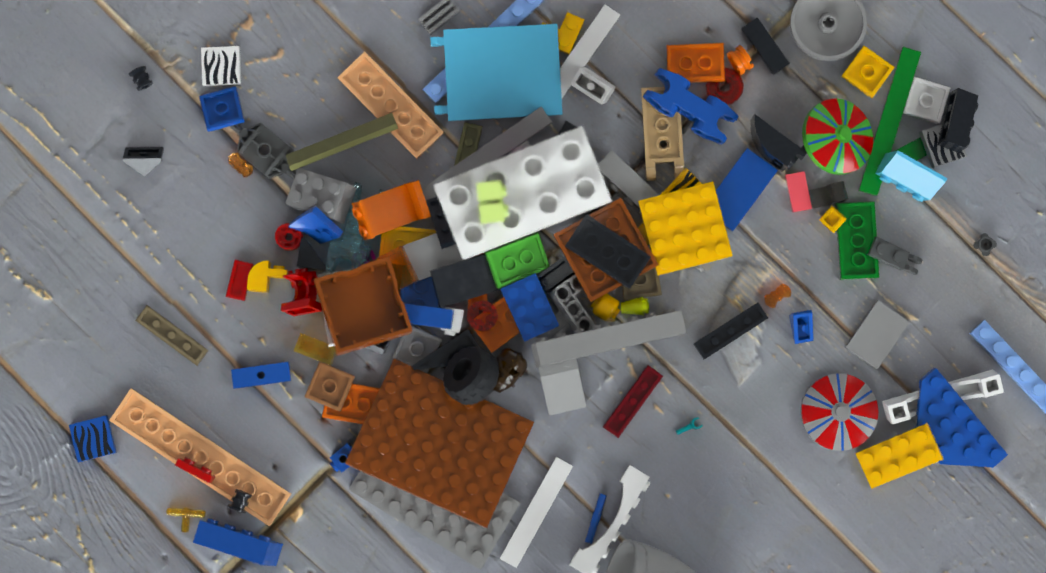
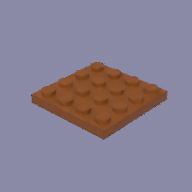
M622 198L589 215L651 256L640 275L658 266L656 259ZM581 219L553 234L591 303L622 286V284L565 247L583 220Z

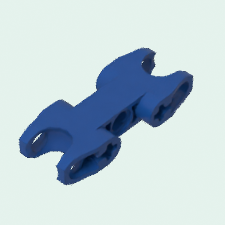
M662 68L657 69L654 75L664 84V94L647 90L643 95L645 100L657 111L668 117H674L675 113L678 112L693 121L691 130L703 139L721 145L724 144L727 137L718 129V119L734 122L737 121L739 116L725 102L714 96L709 95L706 101L688 91L691 83L681 75Z

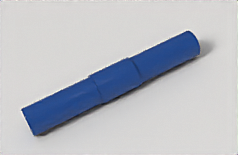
M599 493L585 539L587 543H593L607 495Z

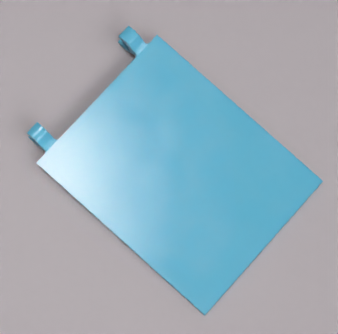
M557 24L443 30V37H430L431 47L444 46L447 105L434 106L435 115L448 114V121L527 117L540 107L543 108L548 116L563 115Z

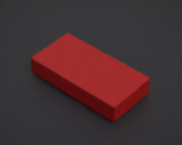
M234 260L225 297L245 301L248 291V275L254 264Z

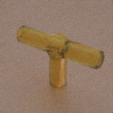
M187 507L183 509L167 508L166 511L169 516H182L181 532L184 533L189 532L190 517L204 518L206 516L205 510H193Z

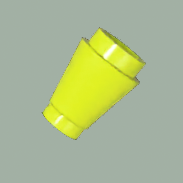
M639 297L621 302V313L644 316L649 313L648 298Z

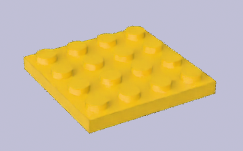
M713 181L638 201L650 249L658 263V266L655 267L657 276L733 256Z

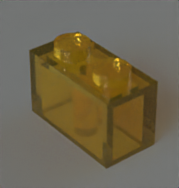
M300 333L294 352L332 366L336 357L334 346L328 347V343Z

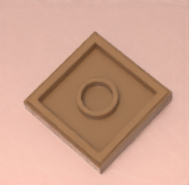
M319 361L305 397L341 412L355 376Z

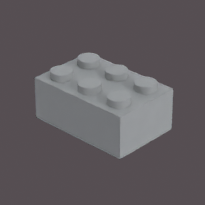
M298 168L285 204L303 212L316 206L332 221L344 224L357 188L346 182Z

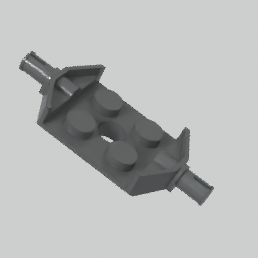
M262 123L247 129H243L239 124L235 125L237 128L231 126V129L240 136L236 152L269 179L282 174H288L293 179L295 178L292 173L296 175L297 172L290 170L286 159L287 154L294 152L288 144ZM261 146H269L270 151L267 155L260 154L259 149Z

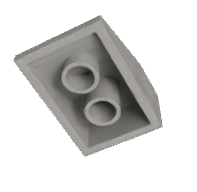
M576 359L538 367L549 415L587 407Z

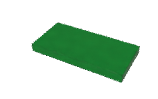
M875 201L836 203V209L847 218L837 229L840 280L879 278L878 260L867 255L874 237H877Z

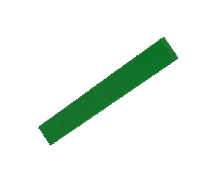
M902 47L873 141L872 152L858 190L860 192L878 196L882 180L875 173L885 153H889L892 150L921 55L919 51L907 47Z

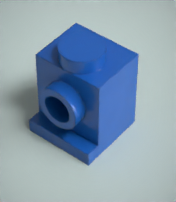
M350 443L345 444L330 457L332 460L330 465L336 472L340 470L343 473L350 467L340 461L342 455L348 458L352 449Z

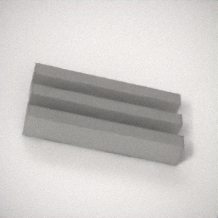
M442 0L418 20L431 35L458 14L460 10L451 0ZM445 4H449L425 23V20L429 18L432 14L438 11ZM451 8L453 9V11L449 13L446 17L440 20L432 28H429V25H431L434 21L440 18Z

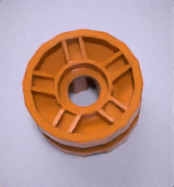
M741 45L737 46L734 51L727 53L730 64L740 76L745 73V70L754 68V64H750L752 59Z

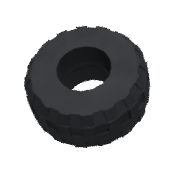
M477 346L463 348L458 353H455L444 370L443 383L446 393L464 405L476 404L486 399L496 386L497 379L499 378V365L495 357L485 349Z

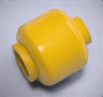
M608 293L596 299L591 305L593 314L604 321H609L611 318L615 319L620 312L618 308L619 301Z

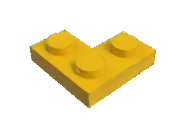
M567 12L560 29H558L559 51L570 55L585 19Z

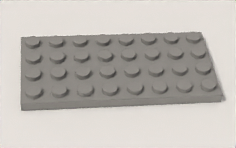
M359 471L348 489L480 570L520 505L519 501L503 492L488 527L485 528L362 471Z

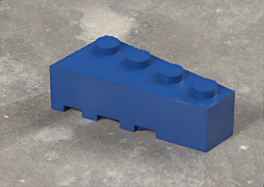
M208 518L207 521H199L193 543L256 564L277 566L283 546L282 543L272 541L270 537L264 535H253V532L249 530H236V526L230 524L219 525V521Z

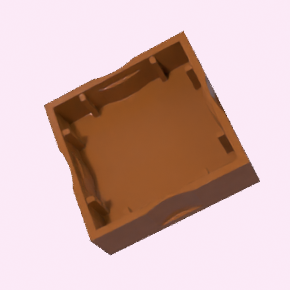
M390 257L363 264L352 270L339 271L314 279L337 356L412 333L413 330L405 305L398 292V283Z

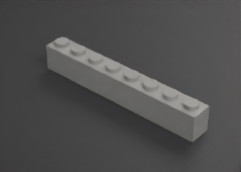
M612 150L598 164L603 180L607 179L611 183V189L617 194L621 192L625 196L624 201L632 207L634 205L639 209L637 213L642 217L638 201L659 196V194ZM718 260L694 267L701 273L703 271L707 273Z
M672 308L664 310V314L658 316L654 312L646 314V318L640 320L636 316L628 318V322L622 324L619 320L610 322V326L604 328L601 324L592 326L591 330L586 332L584 328L574 330L573 335L566 336V333L554 335L555 339L548 340L547 337L536 339L537 343L531 345L536 368L685 334L687 332L682 311H675Z

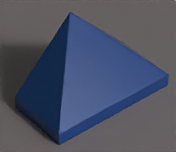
M812 310L790 314L789 319L794 343L814 341Z

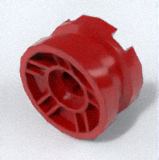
M290 223L282 224L275 232L276 243L287 251L298 249L303 238L302 232L289 228L288 225ZM287 233L293 236L291 240H286Z

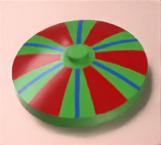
M828 99L815 105L805 117L802 128L803 144L808 156L819 168L831 174L844 175L858 170L867 162L873 148V132L867 117L856 105L843 99Z

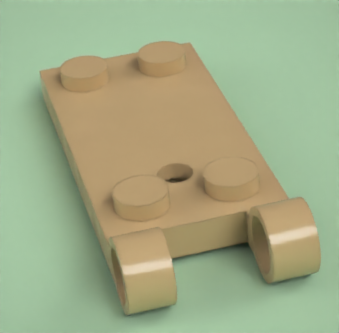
M665 87L641 88L646 181L656 180L655 164L674 163V179H676L684 170L681 114L676 112L674 117H668L657 111L643 97L647 90L664 94ZM665 141L667 146L661 147L660 142Z

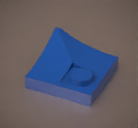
M316 206L299 215L288 225L289 228L307 234L319 244L339 238L344 232Z

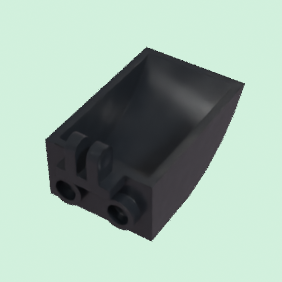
M756 114L753 115L750 120L752 140L756 149L765 160L783 172L786 168L790 170L798 158L802 160L807 152L804 145L800 148Z

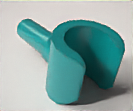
M699 417L693 418L690 424L676 430L677 435L687 430L700 429L703 424L698 427L694 425V421L699 419Z

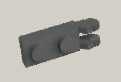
M874 237L867 254L900 271L903 270L913 275H917L918 270L912 266L905 265L907 260L915 264H921L923 261L920 257L910 254V252L879 237Z

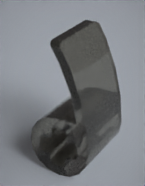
M844 181L808 191L813 208L849 200Z

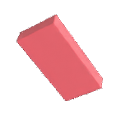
M805 171L785 175L792 213L812 209Z

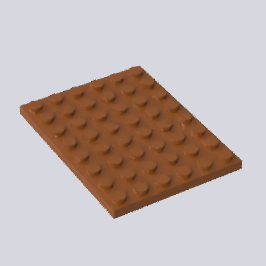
M394 359L345 464L487 528L534 422L485 399L476 404L464 405L446 393L443 380L421 370H414L412 366Z

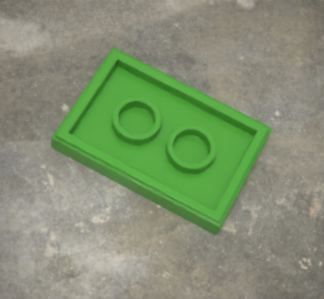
M539 232L485 252L496 288L498 289L535 273H540L550 267Z

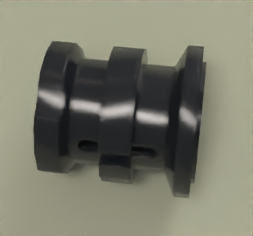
M146 66L138 67L129 73V77L134 78L133 82L137 84L138 91L147 89L153 84L152 80H149V74L145 72Z
M236 489V495L231 499L233 502L228 504V507L246 514L244 508L248 506L249 502L247 501L252 495Z

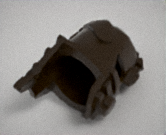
M505 348L496 357L499 365V378L492 391L498 393L510 387L514 388L516 381L519 377H522L527 369V361L523 358L521 352Z

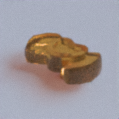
M232 153L229 156V164L239 174H242L243 177L252 175L253 167L246 164L247 162L241 159L238 153Z
M780 284L775 291L765 295L766 305L770 308H775L777 302L781 301L783 297H791V289L786 284Z

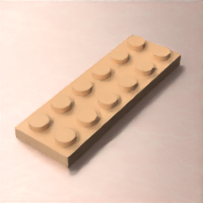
M365 51L337 77L376 118L390 113L393 114L398 129L390 133L416 159L444 134L433 120Z

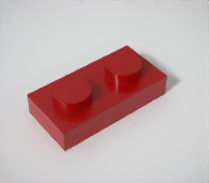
M187 457L177 459L175 466L207 483L213 482L215 476L211 474V469L205 466L199 468L194 465L195 461Z

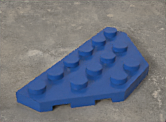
M934 367L919 380L920 393L917 402L916 427L928 423L944 458L938 461L939 464L995 467L1008 455L937 368Z

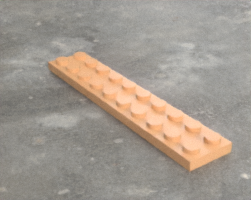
M130 388L109 420L174 464L178 458L184 459L187 457L195 461V466L199 468L205 466L211 469V474L215 476L212 483H207L196 476L194 477L228 500L232 501V497L236 495V489L251 494V498L247 501L249 504L244 508L245 511L269 527L292 495L132 388Z

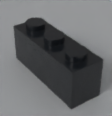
M960 88L949 93L937 145L957 153L969 146V135L974 126L973 118L974 113L978 109L977 100L979 95Z

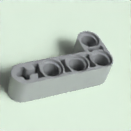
M573 275L556 286L551 291L550 296L573 331L580 329V321L586 324L585 332L590 331L591 327L596 325L575 296L583 288L581 285L579 288L573 286V279L578 280ZM558 290H562L564 292V299L558 297ZM570 305L575 308L576 312L574 315L568 311Z

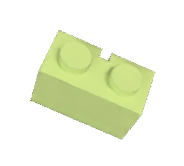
M502 181L476 183L481 224L506 221L505 217H509L508 205H504L503 197H507L506 184L502 185Z

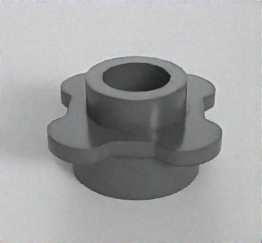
M983 233L980 239L974 242L973 246L975 249H979L983 256H988L990 251L997 246V243L991 237H988V234Z

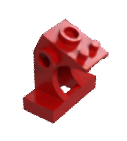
M307 268L295 269V273L289 270L287 275H283V278L291 281V286L295 289V296L292 301L281 304L282 312L292 316H299L322 311L321 303L316 301L317 290L314 284V279L318 278L316 271L308 272Z

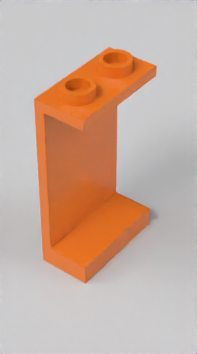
M419 180L408 182L352 203V212L358 221L359 233L364 240L373 239L379 234L416 220L431 217Z

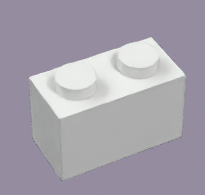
M586 67L579 68L570 85L601 105L607 103L616 86Z

